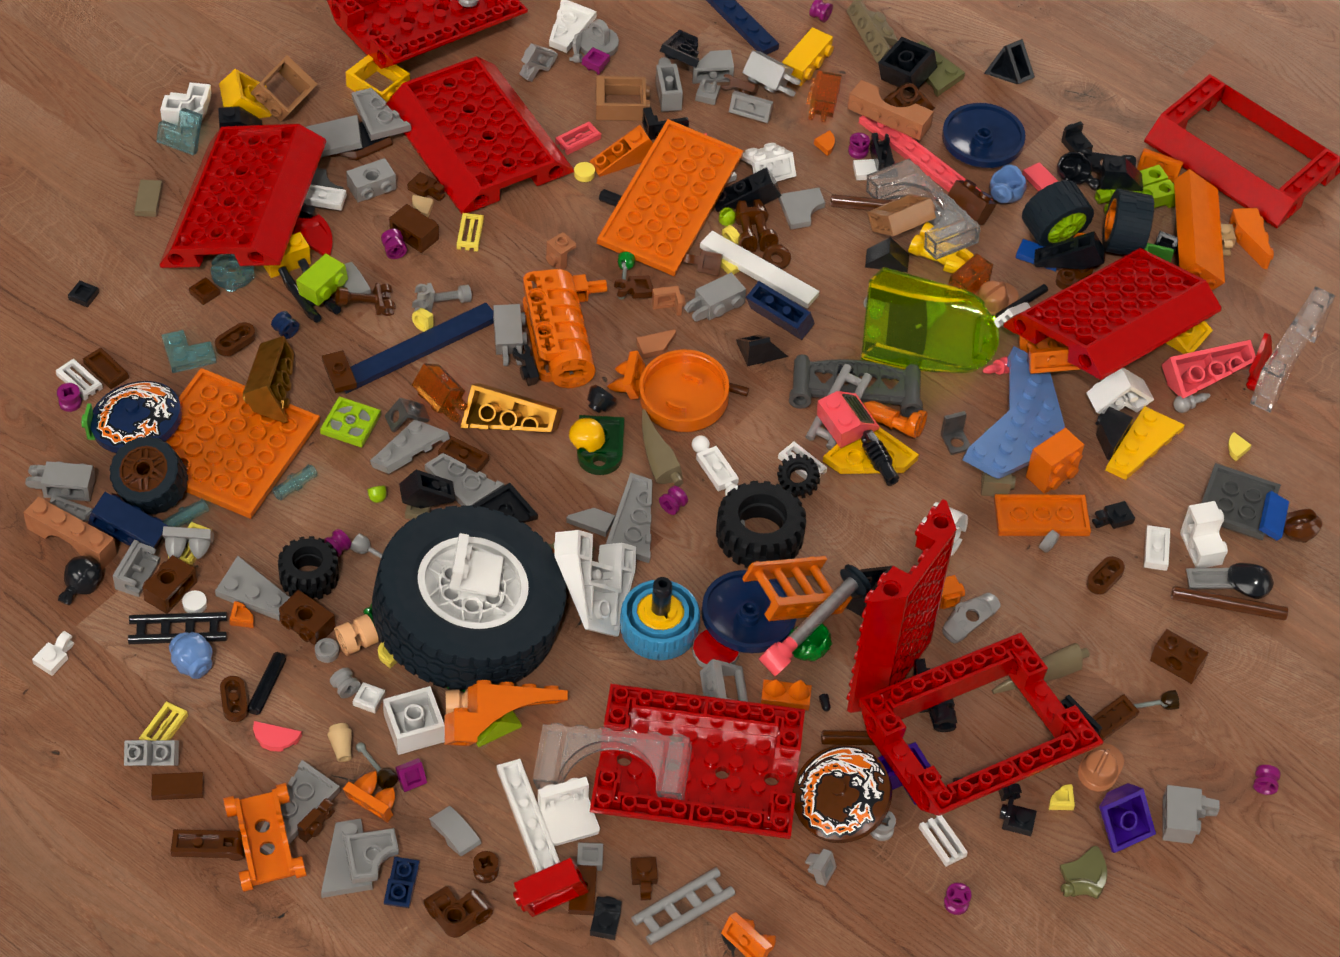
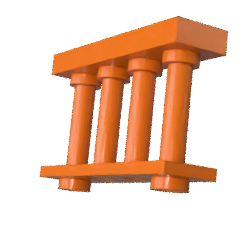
M1019 336V349L1029 354V372L1031 374L1079 370L1078 367L1068 362L1069 347L1051 337L1034 344Z
M826 556L752 562L742 578L744 582L758 581L771 603L764 614L768 621L808 617L834 592L820 571L827 561ZM805 576H813L823 593H815ZM795 577L805 595H797L787 578ZM777 579L787 597H779L769 580ZM851 595L831 615L842 614L852 599Z

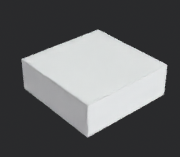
M874 159L853 160L856 180L877 179Z
M363 682L353 699V706L376 713L386 695L385 690Z

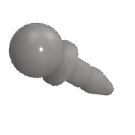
M1200 393L1194 396L1190 395L1184 399L1178 396L1175 398L1173 406L1176 411L1185 413L1189 409L1195 408L1196 404L1206 401L1211 395L1209 393Z

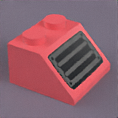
M836 391L818 400L817 416L840 448L862 438L864 431L872 430L874 432L879 429V425L856 393Z

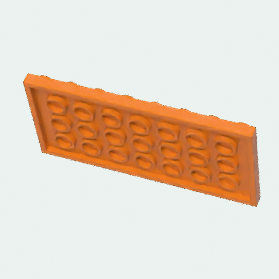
M667 119L599 234L596 244L617 253L630 252L634 255L636 261L675 277L684 261L685 254H688L740 162L744 150Z

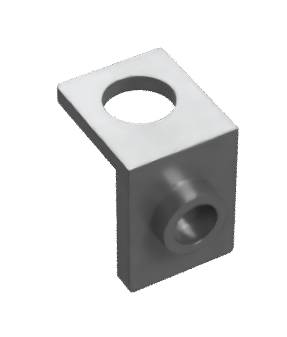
M399 398L385 414L392 432H396L407 418L423 422L430 420L422 403L404 398ZM398 410L399 419L394 423L393 414Z
M965 411L944 416L940 435L950 455L966 452L971 446L963 432L967 416ZM959 439L964 445L962 447H954L951 441Z

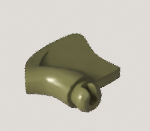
M1093 846L1078 860L1060 865V871L1066 882L1061 885V892H1064L1063 896L1088 895L1095 899L1099 898L1107 880V866L1099 847Z

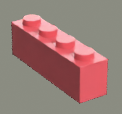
M1251 340L1173 356L1167 359L1161 366L1167 385L1184 399L1238 370L1249 368L1256 355Z

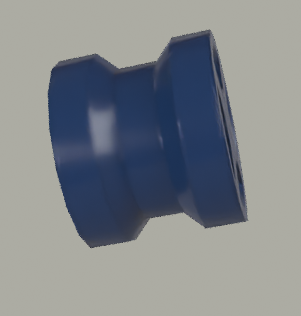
M287 311L278 313L271 322V327L275 331H279V335L284 336L286 339L293 337L300 327L299 323L292 319V316Z

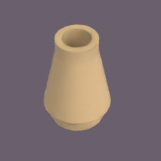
M346 723L330 726L327 736L336 754L337 761L346 762L351 760L352 730Z

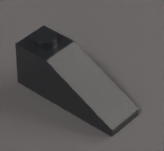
M1095 231L1035 249L1034 265L1045 268L1087 269L1104 264L1105 248Z

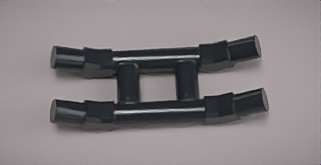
M305 258L298 261L302 273L310 268ZM286 266L278 269L286 288L292 293L306 316L316 323L320 322L322 317L313 308L316 304L299 295L298 287ZM331 296L323 302L325 307L334 314L341 312V307L336 304Z

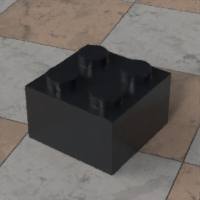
M901 37L878 62L881 80L897 87L910 82L919 88L935 71L937 61L935 50ZM912 87L905 88V90L914 93Z

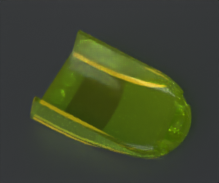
M883 267L869 280L861 359L899 369H906L908 365L913 364L917 365L921 371L969 373L980 369L993 358L999 344V328L994 323L996 319L994 314L991 315L984 306L986 303L975 294L964 289Z

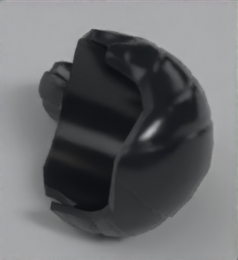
M1072 151L1060 157L1057 171L1062 180L1073 181L1076 185L1086 183L1095 191L1101 188L1100 180L1091 175V161L1083 153Z
M90 556L72 558L65 566L64 582L66 589L59 595L58 601L70 605L75 594H91L94 592L97 584L102 579L100 563Z

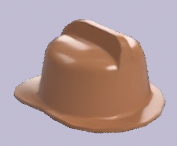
M998 281L985 282L973 295V308L981 315L995 316L996 313L1018 300V291L1009 283Z
M1107 743L1087 751L1078 769L1079 780L1083 786L1095 792H1103L1112 788L1123 769L1124 758L1119 749Z

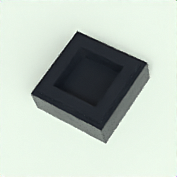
M79 280L68 294V299L88 308L99 294V288Z

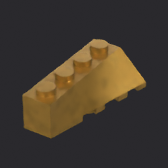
M284 336L260 343L243 391V399L246 404H249L253 412L282 423L288 422V414L285 413V408L289 407L290 400L286 398L287 391L291 390L289 375H292L294 352Z
M476 383L471 385L460 428L553 432L558 430L563 408Z

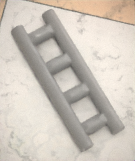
M844 364L828 395L840 391L846 381L857 386L854 393L861 399L872 376L864 373L861 379L850 374L852 367L849 364ZM816 416L806 434V438L813 441L816 435L828 440L826 447L831 450L837 443L829 431L821 427L822 421Z
M715 867L635 914L631 919L636 926L642 922L645 923L651 931V934L646 936V940L652 945L731 898L736 893L732 886L724 890L715 880L721 876L720 871ZM707 885L714 896L702 902L694 891ZM686 897L694 908L681 915L674 903ZM665 909L672 918V921L660 927L652 916Z

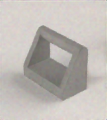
M712 659L700 671L703 696L730 699L726 697L723 676H734L738 701L748 702L742 666Z

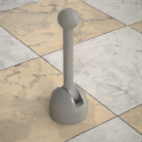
M359 533L354 538L350 547L352 551L358 554H365L369 551L379 558L382 557V553L370 547V541L366 536Z

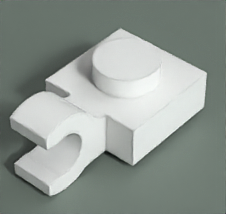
M63 631L57 638L55 645L48 642L32 659L33 664L53 676L68 660L66 652L74 645V642L70 640L72 635Z

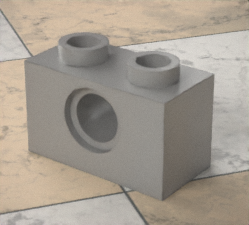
M385 158L346 171L347 187L357 203L396 190V174Z

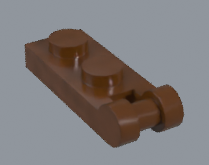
M173 829L171 857L229 858L233 861H240L244 856L242 835L240 831ZM225 842L232 843V846H224V845H225Z

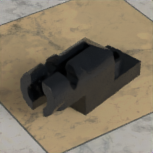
M915 659L913 676L930 670V668H926L925 659ZM953 698L919 712H929L933 728L938 732H951L956 729L957 717Z

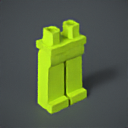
M1158 164L1141 170L1143 192H1133L1152 195L1154 198V208L1166 205L1167 208L1175 207L1174 184L1168 179L1161 166ZM1096 190L1095 200L1097 203H1108L1104 207L1105 214L1115 190Z

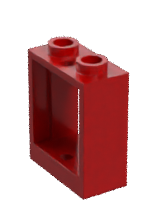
M569 858L514 882L516 891L513 892V896L518 907H521L523 912L527 911L534 917L582 896L589 891L580 869L572 858Z

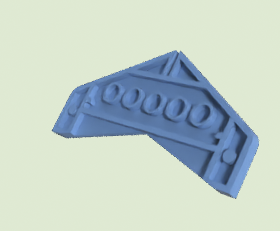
M1013 346L1007 358V366L1009 367V410L967 449L962 459L994 478H1003L1028 466L1032 450L1065 428L1051 373L1031 374L1029 372V354Z

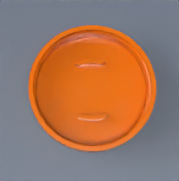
M687 349L666 352L653 359L645 367L640 378L639 390L642 409L646 410L651 421L667 430L692 432L704 429L715 423L728 406L729 379L727 373L717 360L703 352Z

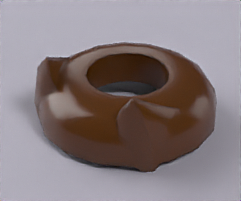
M773 244L766 248L762 259L780 269H784L791 261V254L782 244ZM779 255L782 258V262H774L771 256Z

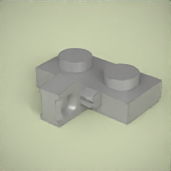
M531 43L521 59L525 65H523L520 75L527 81L532 82L539 69L550 70L558 53L552 49Z

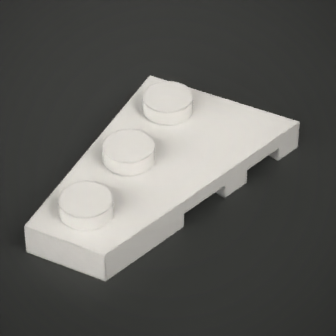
M561 0L557 19L549 39V46L567 53L572 47L574 35L582 33L596 19L597 11L569 0Z

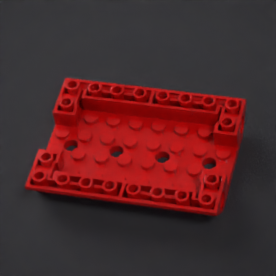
M327 0L335 23L367 55L369 54L373 58V62L380 69L408 60L528 12V9L519 0H478V4L473 7H464L459 4L458 0Z
M476 56L404 82L386 103L392 111L395 110L399 113V117L404 122L407 121L411 125V131L404 132V135L437 181L445 187L444 191L461 214L469 213L500 201L501 188L527 178H531L536 186L574 172L573 167L496 65ZM485 137H489V138H493V139L487 140V139H484V138H485ZM505 164H509V165H513V166H511V167H506V166H504V165H505Z
M300 124L221 127L208 145L160 261V268L200 267L204 256L209 254H234L240 266L280 265L326 145V139Z
M1139 248L1003 323V327L1034 344L1048 337L1053 338L1069 347V363L1102 380L1219 313L1222 307L1206 280Z
M944 499L941 500L937 507L933 506L930 509L926 522H921L915 531V536H917L915 547L923 550L918 559V566L913 565L909 573L892 566L888 573L884 572L880 576L877 588L875 590L871 589L864 600V603L867 605L862 613L864 621L859 628L861 635L856 644L859 648L855 653L854 660H856V663L851 671L854 675L849 683L851 690L846 698L849 701L847 711L850 713L861 712L859 704L861 697L903 681L914 667L915 659L921 657L932 641L957 530L948 502Z
M610 684L599 763L596 769L590 812L791 839L796 793H793V787L798 773L805 709ZM626 758L631 763L627 766H622L617 761ZM669 765H676L680 770L670 772L667 770V767ZM724 771L729 777L720 779L716 776V773ZM767 778H774L778 783L776 785H768L765 780Z

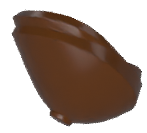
M1311 509L1289 512L1286 516L1283 532L1292 540L1306 543L1319 533L1322 527V520Z

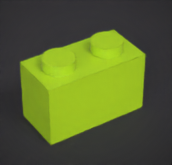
M325 253L296 279L299 295L317 306L321 305L330 298L337 287L343 286L348 280L345 264Z

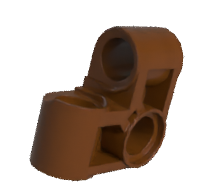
M910 82L902 84L883 99L884 102L895 107H907L916 103L932 111L935 109L927 97ZM906 87L914 89V94L910 98H906L903 95V90Z
M445 886L423 900L430 916L437 921L448 936L453 938L460 937L477 925L486 922L493 914V909L477 890L467 893L457 901L452 891Z

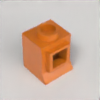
M955 575L948 576L945 579L939 610L955 607L956 604L960 603L961 597L965 596L964 586L958 582Z

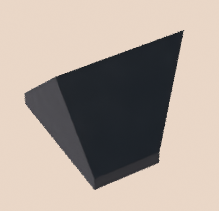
M1023 39L1005 45L984 74L1014 84H1020L1034 78L1035 76Z
M753 335L736 339L747 367L788 357L770 341V337Z

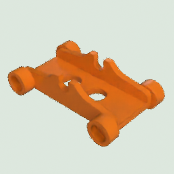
M286 783L276 785L272 792L241 800L239 798L234 799V796L223 798L227 817H238L242 835V843L248 865V870L239 872L243 892L253 890V886L295 875L296 878L307 876L303 857L292 858L281 809V804L290 802ZM261 821H266L270 824V827L266 832H258L256 825ZM266 843L275 846L274 851L269 855H264L260 852L261 847Z

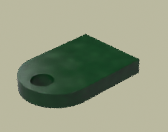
M579 415V419L592 418L598 421L605 433V443L600 449L594 452H588L585 448L577 449V461L580 467L594 475H607L616 471L621 465L623 457L624 417ZM602 461L605 464L603 466H597L594 464V462Z

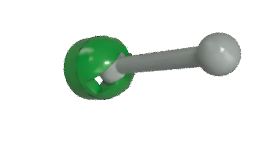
M622 252L618 255L617 262L619 268L623 270L622 279L626 280L627 270L632 269L635 264V257L630 252Z

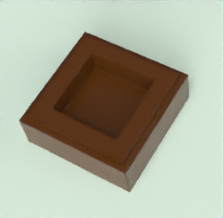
M205 277L189 287V293L202 305H205L220 295V289Z

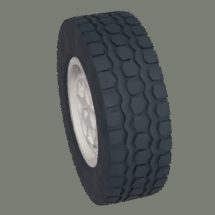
M457 505L447 506L445 509L441 507L431 510L430 513L425 512L418 515L416 519L413 518L407 522L387 544L379 563L373 589V620L381 642H384V647L389 654H393V658L401 666L404 665L407 671L413 675L417 674L418 678L428 683L433 682L435 686L449 687V689H459L460 691L468 689V687L476 684L478 680H490L491 684L499 685L500 682L516 683L532 673L542 663L552 648L565 608L566 583L555 559V553H552V548L547 542H543V538L536 531L533 532L532 528L525 523H520L518 519L510 515L506 516L503 512L494 509L491 511L485 507L477 506V508H473V506L461 505V507H457ZM460 533L469 535L468 545H472L473 551L503 556L499 592L496 598L449 589L455 550Z

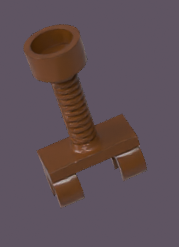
M376 283L373 294L350 293L348 288L337 287L335 302L337 305H347L348 301L374 303L376 315H381L382 313L385 316L393 315V309H396L395 303L392 300L383 301V299L391 298L390 293H393L392 286L389 284L380 285V283Z

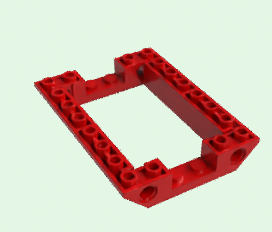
M1211 74L1159 116L1144 140L1145 143L1165 156L1184 162L1182 167L1192 170L1243 207L1258 208L1260 216L1275 228L1280 227L1302 207L1305 196L1319 183L1326 186L1340 174L1339 155ZM1221 100L1222 103L1304 154L1311 161L1282 187L1276 189L1185 129L1188 120L1202 108L1210 111Z
M1021 632L859 699L868 736L919 809L938 816L1099 747L1104 743L1078 707L1074 705L1065 709L1044 681L1048 667ZM1009 675L1055 738L952 782L946 787L941 780L942 776L935 766L924 769L904 741L903 737L907 727L902 719Z

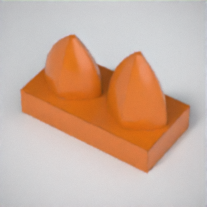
M1144 148L1137 169L1141 171L1159 164L1168 176V179L1174 183V179L1180 175L1184 162Z
M630 351L628 360L615 368L624 377L616 379L607 386L610 390L627 393L630 400L639 399V383L642 372L645 369V363L638 351Z
M764 679L761 704L799 708L809 711L812 685H806L802 680L790 683L777 679Z
M376 771L363 775L354 784L348 781L343 788L347 798L388 823L393 816L391 808L395 800L394 788L383 789L375 796H372L377 783Z
M737 912L729 916L721 932L746 957H767L776 943L775 935H760L755 930L754 921L742 918Z

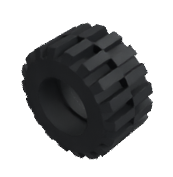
M309 536V539L299 537L298 541H290V545H285L283 552L279 553L278 570L280 584L285 592H289V596L300 590L311 599L317 597L319 600L323 598V594L329 595L331 589H335L337 586V581H339L338 556L335 548H332L329 542L324 543V539L319 538L316 540L314 536ZM305 566L318 567L313 571L299 570L300 568Z

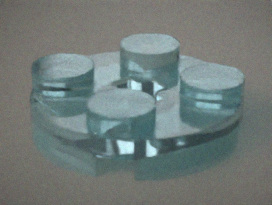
M219 254L211 263L212 267L210 269L213 282L225 288L227 292H234L238 288L246 286L255 278L254 266H240L234 254ZM231 268L232 270H235V269H237V270L234 271V272H229L228 269Z

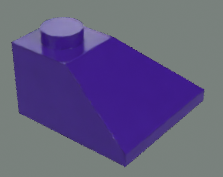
M1127 783L1107 792L1099 808L1113 853L1156 835L1143 788Z

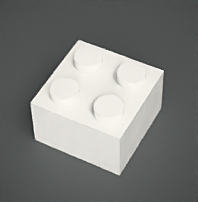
M431 686L383 699L384 717L398 755L445 742V724Z

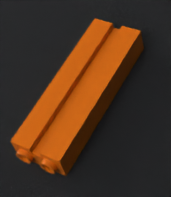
M1189 169L1174 179L1179 267L1206 280L1213 291L1225 283L1218 189Z

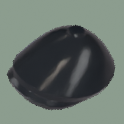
M1236 563L1230 566L1228 570L1230 585L1249 597L1261 599L1267 596L1273 588V577L1269 570L1263 566L1251 563Z

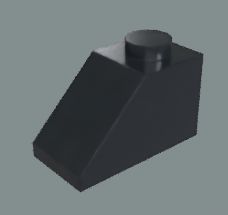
M240 106L218 108L220 128L226 126L262 125L261 119Z
M1104 156L1100 170L1101 189H1123L1143 192L1142 173L1125 157Z
M1110 406L1104 414L1100 413L1095 424L1098 426L1097 439L1106 459L1109 461L1128 433L1133 421V417Z
M417 469L399 483L402 503L420 509L452 503L456 500L453 481Z

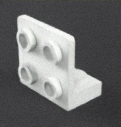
M767 143L760 149L749 148L745 150L741 160L752 165L753 174L767 167L776 182L796 176L793 152L776 143Z
M460 533L455 550L449 589L496 598L499 592L503 556L473 551L472 545H468L469 535Z

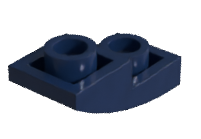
M394 857L390 879L388 878L384 905L410 908L420 866L419 860Z

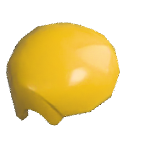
M592 418L578 419L569 429V439L577 449L585 448L588 452H594L605 443V433L598 421Z

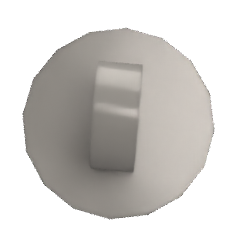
M596 19L589 25L588 29L582 32L580 51L586 55L594 47L609 54L611 57L618 50L619 38L613 30L608 28L603 20Z

